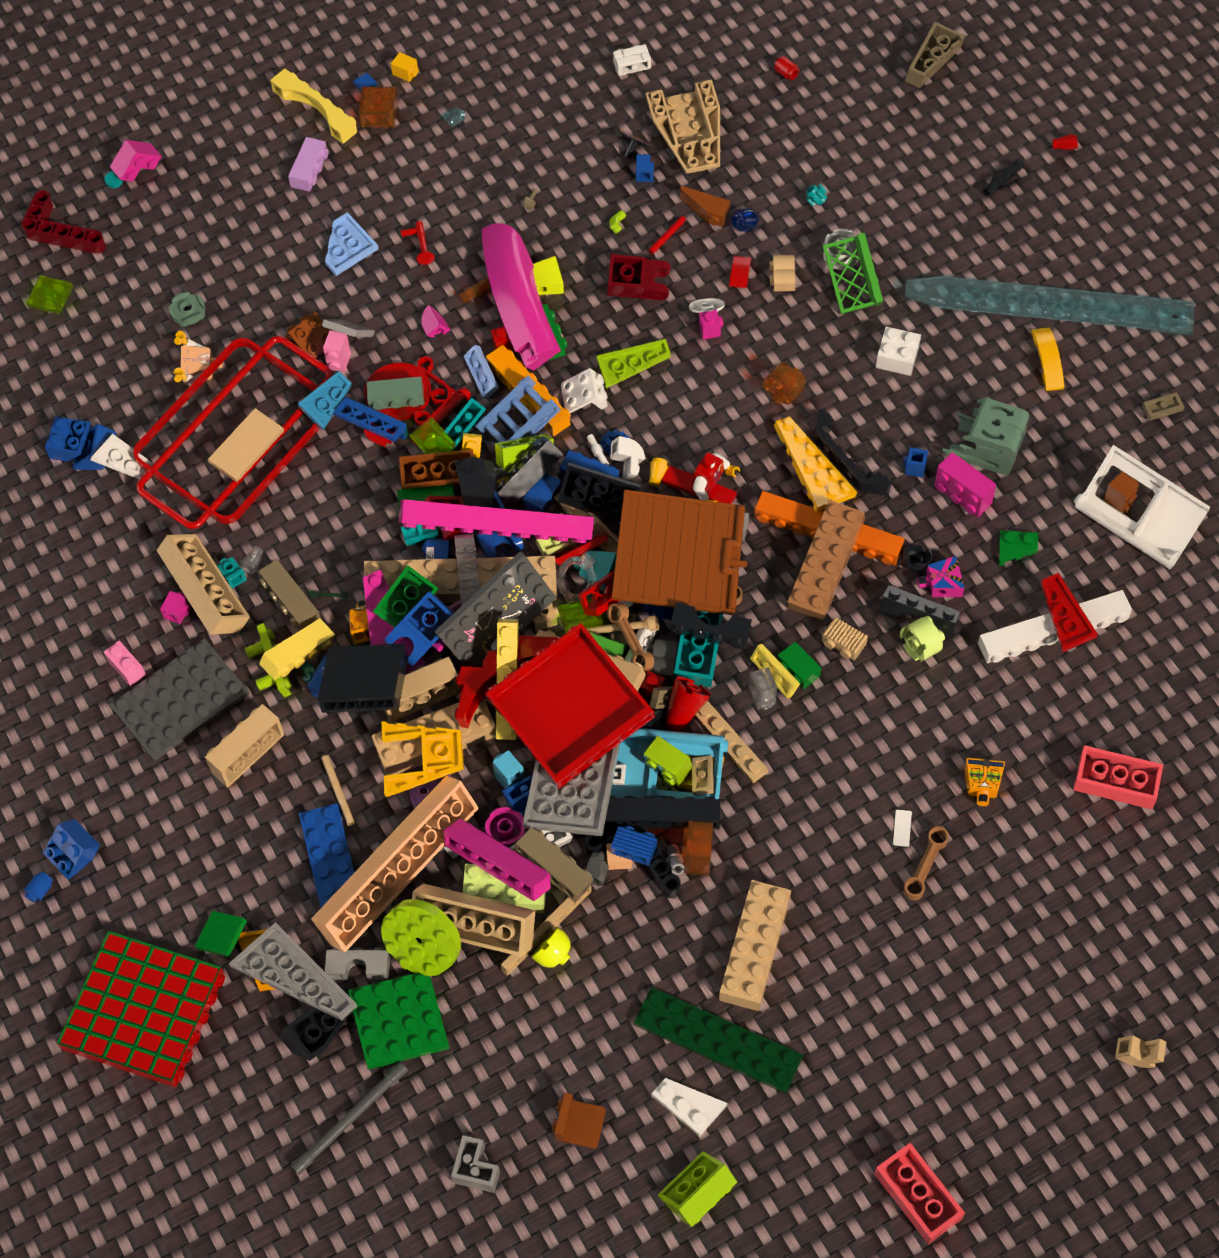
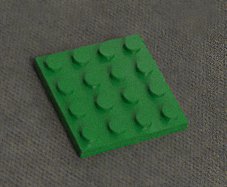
M415 973L348 990L349 997L357 1004L353 1014L368 1070L449 1049L430 976Z

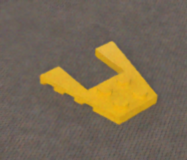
M383 721L382 740L384 743L421 738L423 771L385 775V796L389 797L463 770L461 730L439 727L433 729L425 728V726L417 725V727L406 726V724L402 723L388 724Z

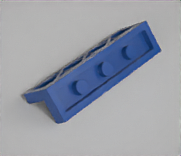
M347 397L343 399L333 412L334 416L393 442L398 438L405 440L408 436L406 423ZM371 423L377 424L379 426H371ZM386 430H391L393 435L387 433Z

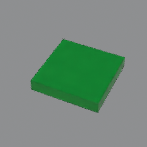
M212 911L194 947L201 951L230 957L247 921L242 917Z

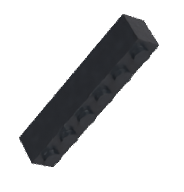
M610 796L604 828H618V826L624 827L627 825L633 828L720 829V799L714 797L696 799L690 796L684 799L672 796L655 798L653 796H646L644 798H635L633 796L615 798Z

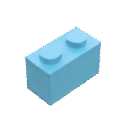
M509 750L495 757L493 761L495 778L504 789L524 779L523 766Z

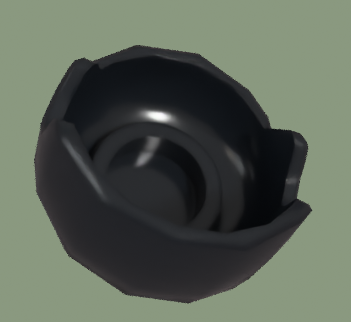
M922 545L905 547L901 555L904 565L909 570L915 572L926 569L933 558L931 550H924Z

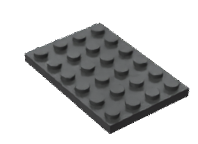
M204 638L109 705L155 762L250 693Z

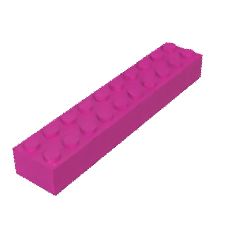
M400 500L398 523H403V527L416 528V524L422 525V529L435 530V526H441L443 531H454V528H460V532L473 533V530H479L478 534L492 535V532L496 531L498 536H511V533H516V537L530 538V535H535V539L549 540V536L554 537V541L568 542V538H572V542L586 543L587 540H592L594 517Z

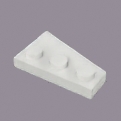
M114 434L106 440L90 459L137 479H140L146 472L135 462L134 449ZM139 453L138 457L150 466L153 465L151 461Z

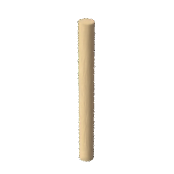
M325 755L321 758L347 826H352L355 822L330 758L328 755Z

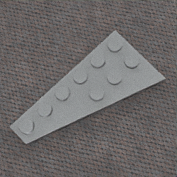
M276 922L229 963L230 967L340 1020H343L357 1007V1004Z

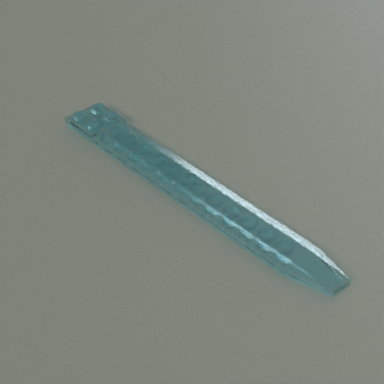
M945 276L906 281V298L938 308L1156 330V332L1192 335L1194 331L1193 301ZM1173 314H1176L1178 319L1172 318Z

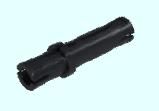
M1016 159L1001 174L994 176L991 182L982 189L983 194L990 197L995 191L1003 188L1008 180L1024 168L1023 162Z

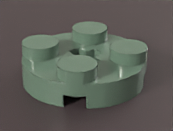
M183 292L172 299V304L169 305V312L171 318L176 323H179L181 327H186L197 323L205 317V304L198 294L193 295L190 292ZM185 307L191 308L188 311H184Z

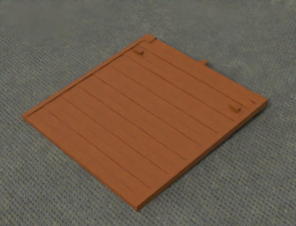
M624 490L612 599L675 608L677 602L694 606L696 611L735 615L739 567L747 566L746 561H740L745 506Z

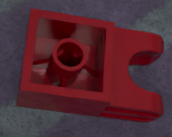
M611 254L607 296L665 300L669 296L668 287L655 282L653 279L666 277L671 271V265L667 261L646 259V257Z

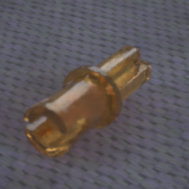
M486 277L477 284H472L471 288L461 293V300L467 303L491 288L489 277Z

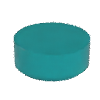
M114 171L105 175V183L109 188H118L122 185L123 180H120Z

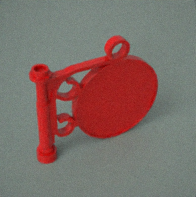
M427 356L421 357L418 360V367L409 363L385 365L376 370L367 380V382L411 377L422 378L424 405L376 410L399 421L414 417L415 424L422 427L421 431L415 432L411 436L412 442L418 447H422L426 443L428 436L463 400L468 401L471 396L468 389L462 388L456 392L444 381L432 374L431 371L434 368V363ZM425 362L430 363L427 370L421 366ZM429 378L447 390V399L434 398L438 394L445 395V390L438 388L431 391ZM366 382V385H365V388H364V396H365L366 404H367V406L369 407L368 400H367V382ZM430 399L435 405H441L431 415L424 410ZM421 416L427 417L425 421H418V418Z

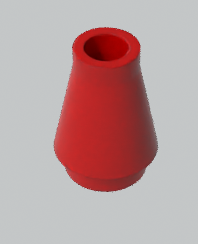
M1069 134L1053 139V149L1071 151L1078 149L1077 135Z

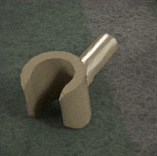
M534 189L529 197H525V208L529 210L534 208L536 202L533 198L538 192L537 189Z

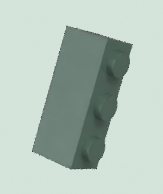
M411 377L367 382L369 407L374 410L424 405L422 378Z

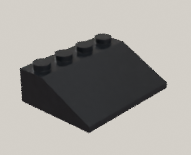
M568 462L557 502L621 522L624 490L639 492L641 485Z

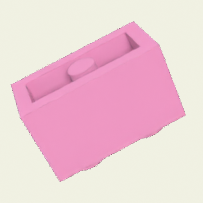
M329 331L323 347L327 366L333 371L345 372L351 356L347 334Z
M120 641L104 651L109 664L130 687H133L146 677L142 665Z

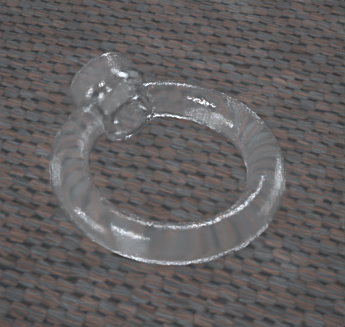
M583 553L581 557H570L561 564L557 573V585L560 593L567 600L580 601L578 594L570 593L565 586L564 577L567 569L573 564H579L581 568L586 570L588 581L585 589L595 583L593 566L596 560L594 557Z

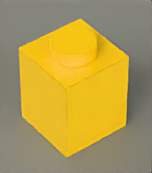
M401 52L391 62L392 75L410 82L418 73L417 59Z

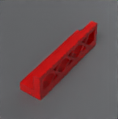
M615 570L578 594L585 615L599 616L608 610L611 604L621 601L612 599V583ZM606 585L604 594H599L601 586ZM593 594L591 603L588 604L586 596Z

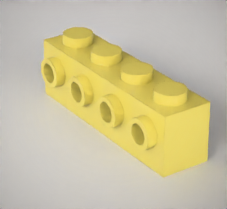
M318 619L265 652L259 664L274 680L279 677L283 678L293 668L301 667L307 659L312 660L321 650H328L333 644L332 640L335 634L321 619Z

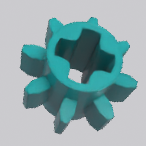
M813 184L806 191V199L812 206L815 203L820 206L827 199V195H825L827 191L821 184L818 186Z

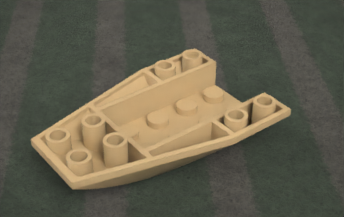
M712 80L695 83L694 92L664 97L662 90L647 92L646 98L653 122L686 174L720 167V105Z

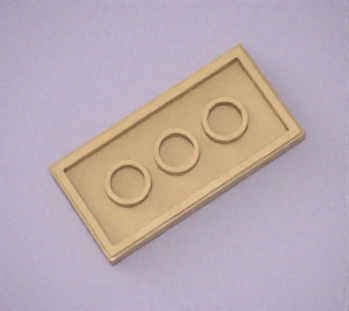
M255 408L208 458V462L238 482L284 432V428Z

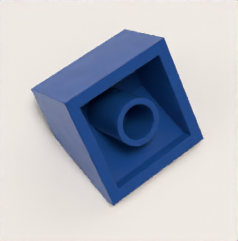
M100 424L90 428L81 455L74 458L73 469H104L106 466L90 459L112 434L116 436V432Z

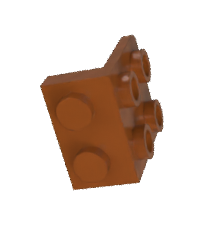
M315 311L312 315L307 313L299 319L301 321L299 325L293 324L286 330L288 333L284 336L289 341L293 339L298 347L314 358L324 351L323 347L330 331L329 328L322 326L323 320Z
M564 1092L563 1099L559 1098L557 1111L560 1112L559 1117L554 1119L552 1125V1132H555V1140L592 1149L597 1148L605 1118V1108L574 1101L573 1094Z

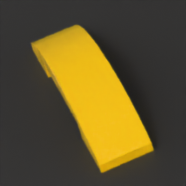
M1050 327L1032 329L1034 344L1037 346L1043 369L1042 377L1046 391L1064 389L1060 355Z

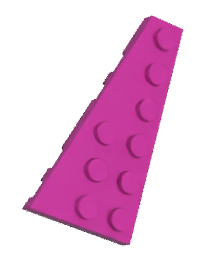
M378 570L363 577L371 645L387 644L384 640L394 629L393 626L373 612L390 589L381 570ZM400 637L393 643L405 644L408 656L414 650L413 641L408 637ZM421 657L412 666L407 663L405 674L412 673L421 666H426L423 658Z

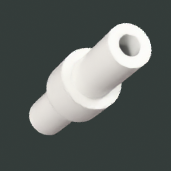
M592 434L588 435L587 440L592 447V453L598 458L600 463L608 466L609 462L604 455L602 446L597 443Z

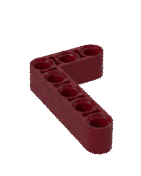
M45 190L36 192L21 224L27 239L95 254L105 251L106 244L100 231L48 221L53 210L51 197Z

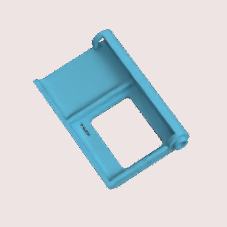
M640 728L620 743L616 764L626 765L625 785H612L610 796L615 798H623L625 796L664 798L672 796L683 799L690 796L696 799H704L705 797L719 799L723 752H728V740H725V736ZM657 736L661 737L686 755H712L715 760L714 793L694 796L693 793L657 789L658 769L650 768L645 763L644 757L645 751Z

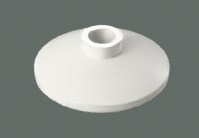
M714 298L700 299L692 302L689 305V309L695 313L719 311L724 308L725 303L720 299Z

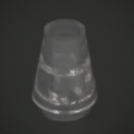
M253 547L241 561V568L244 570V573L252 575L258 571L263 550L260 547Z

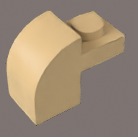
M1133 1035L1118 1038L1115 1058L1129 1065L1154 1068L1155 1063L1164 1062L1166 1041L1162 1039L1143 1041Z

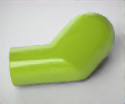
M620 210L609 220V228L615 234L622 230L619 224L626 217L624 211Z

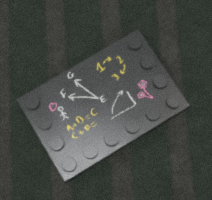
M520 551L449 617L435 633L464 667H483V659L486 658L487 651H491V645L497 638V622L499 619H519V634L557 597L527 557Z

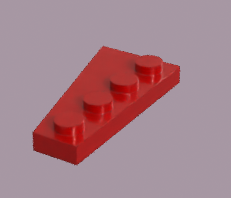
M1056 573L1041 581L1042 590L1062 652L1097 638L1098 633L1060 574Z

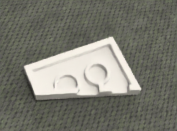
M667 1078L652 1092L653 1098L699 1137L727 1106L726 1102Z

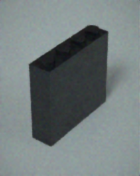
M405 644L329 647L317 699L322 713L399 710L409 657Z

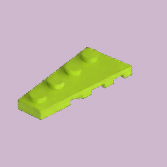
M666 339L597 355L596 357L607 389L670 358L671 352Z

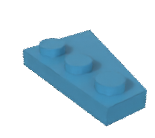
M338 371L299 402L298 407L324 431L334 415L333 412L349 391L351 382Z

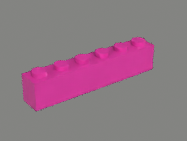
M459 819L443 831L444 846L530 900H537L550 889V873L522 857L516 851L504 846L501 842L491 838L485 832L473 827L470 823Z

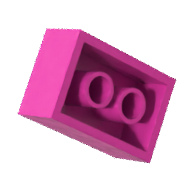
M952 452L938 466L934 486L941 493L948 495L954 503L964 507L969 514H973L978 518L992 504L996 484Z

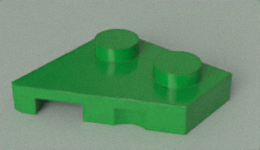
M1000 530L999 566L1005 565V562L1015 559L1016 561L1024 556L1037 553L1038 533Z

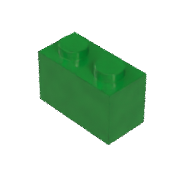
M796 642L778 655V661L800 683L799 686L803 690L821 675V667Z

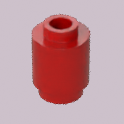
M785 56L777 58L774 63V70L787 80H794L799 74L797 65Z

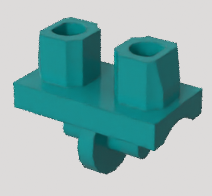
M416 524V528L401 527L405 544L409 546L416 545L423 540L438 537L436 526L435 530L422 529V525Z

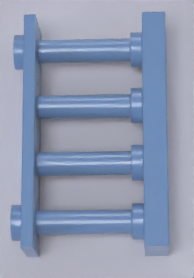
M528 375L520 380L518 385L495 408L482 417L476 427L483 434L488 431L498 442L530 437L538 433L561 409L552 399L546 402L532 388L536 383ZM526 393L541 407L534 415L519 401ZM513 406L527 419V422L522 427H519L506 414ZM500 418L514 432V435L509 440H506L493 427Z

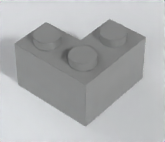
M462 1136L451 1178L454 1184L495 1193L500 1170L497 1165L481 1162L485 1149L483 1140Z

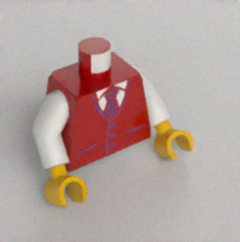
M707 452L694 472L691 490L697 494L700 500L717 502L708 498L723 474L724 469L726 475L736 477L734 471H740V468L730 465V462L719 453L711 454Z

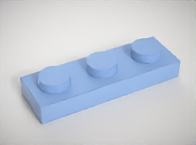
M474 345L464 355V358L482 397L488 399L499 386L480 346Z

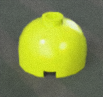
M556 927L548 935V938L538 946L531 958L541 966L548 968L555 967L559 963L564 965L570 958L568 955L571 948L569 937L563 930Z

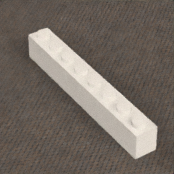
M1123 590L1079 604L1094 629L1099 627L1106 628L1115 622L1122 623L1129 618L1132 611ZM1048 613L982 634L979 637L978 645L986 663H996L1009 656H1018L1027 650L1034 651L1046 644L1053 645L1059 639L1051 614Z

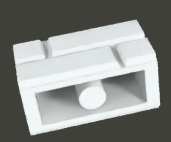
M646 44L635 45L627 49H618L613 52V62L618 76L651 69V57Z

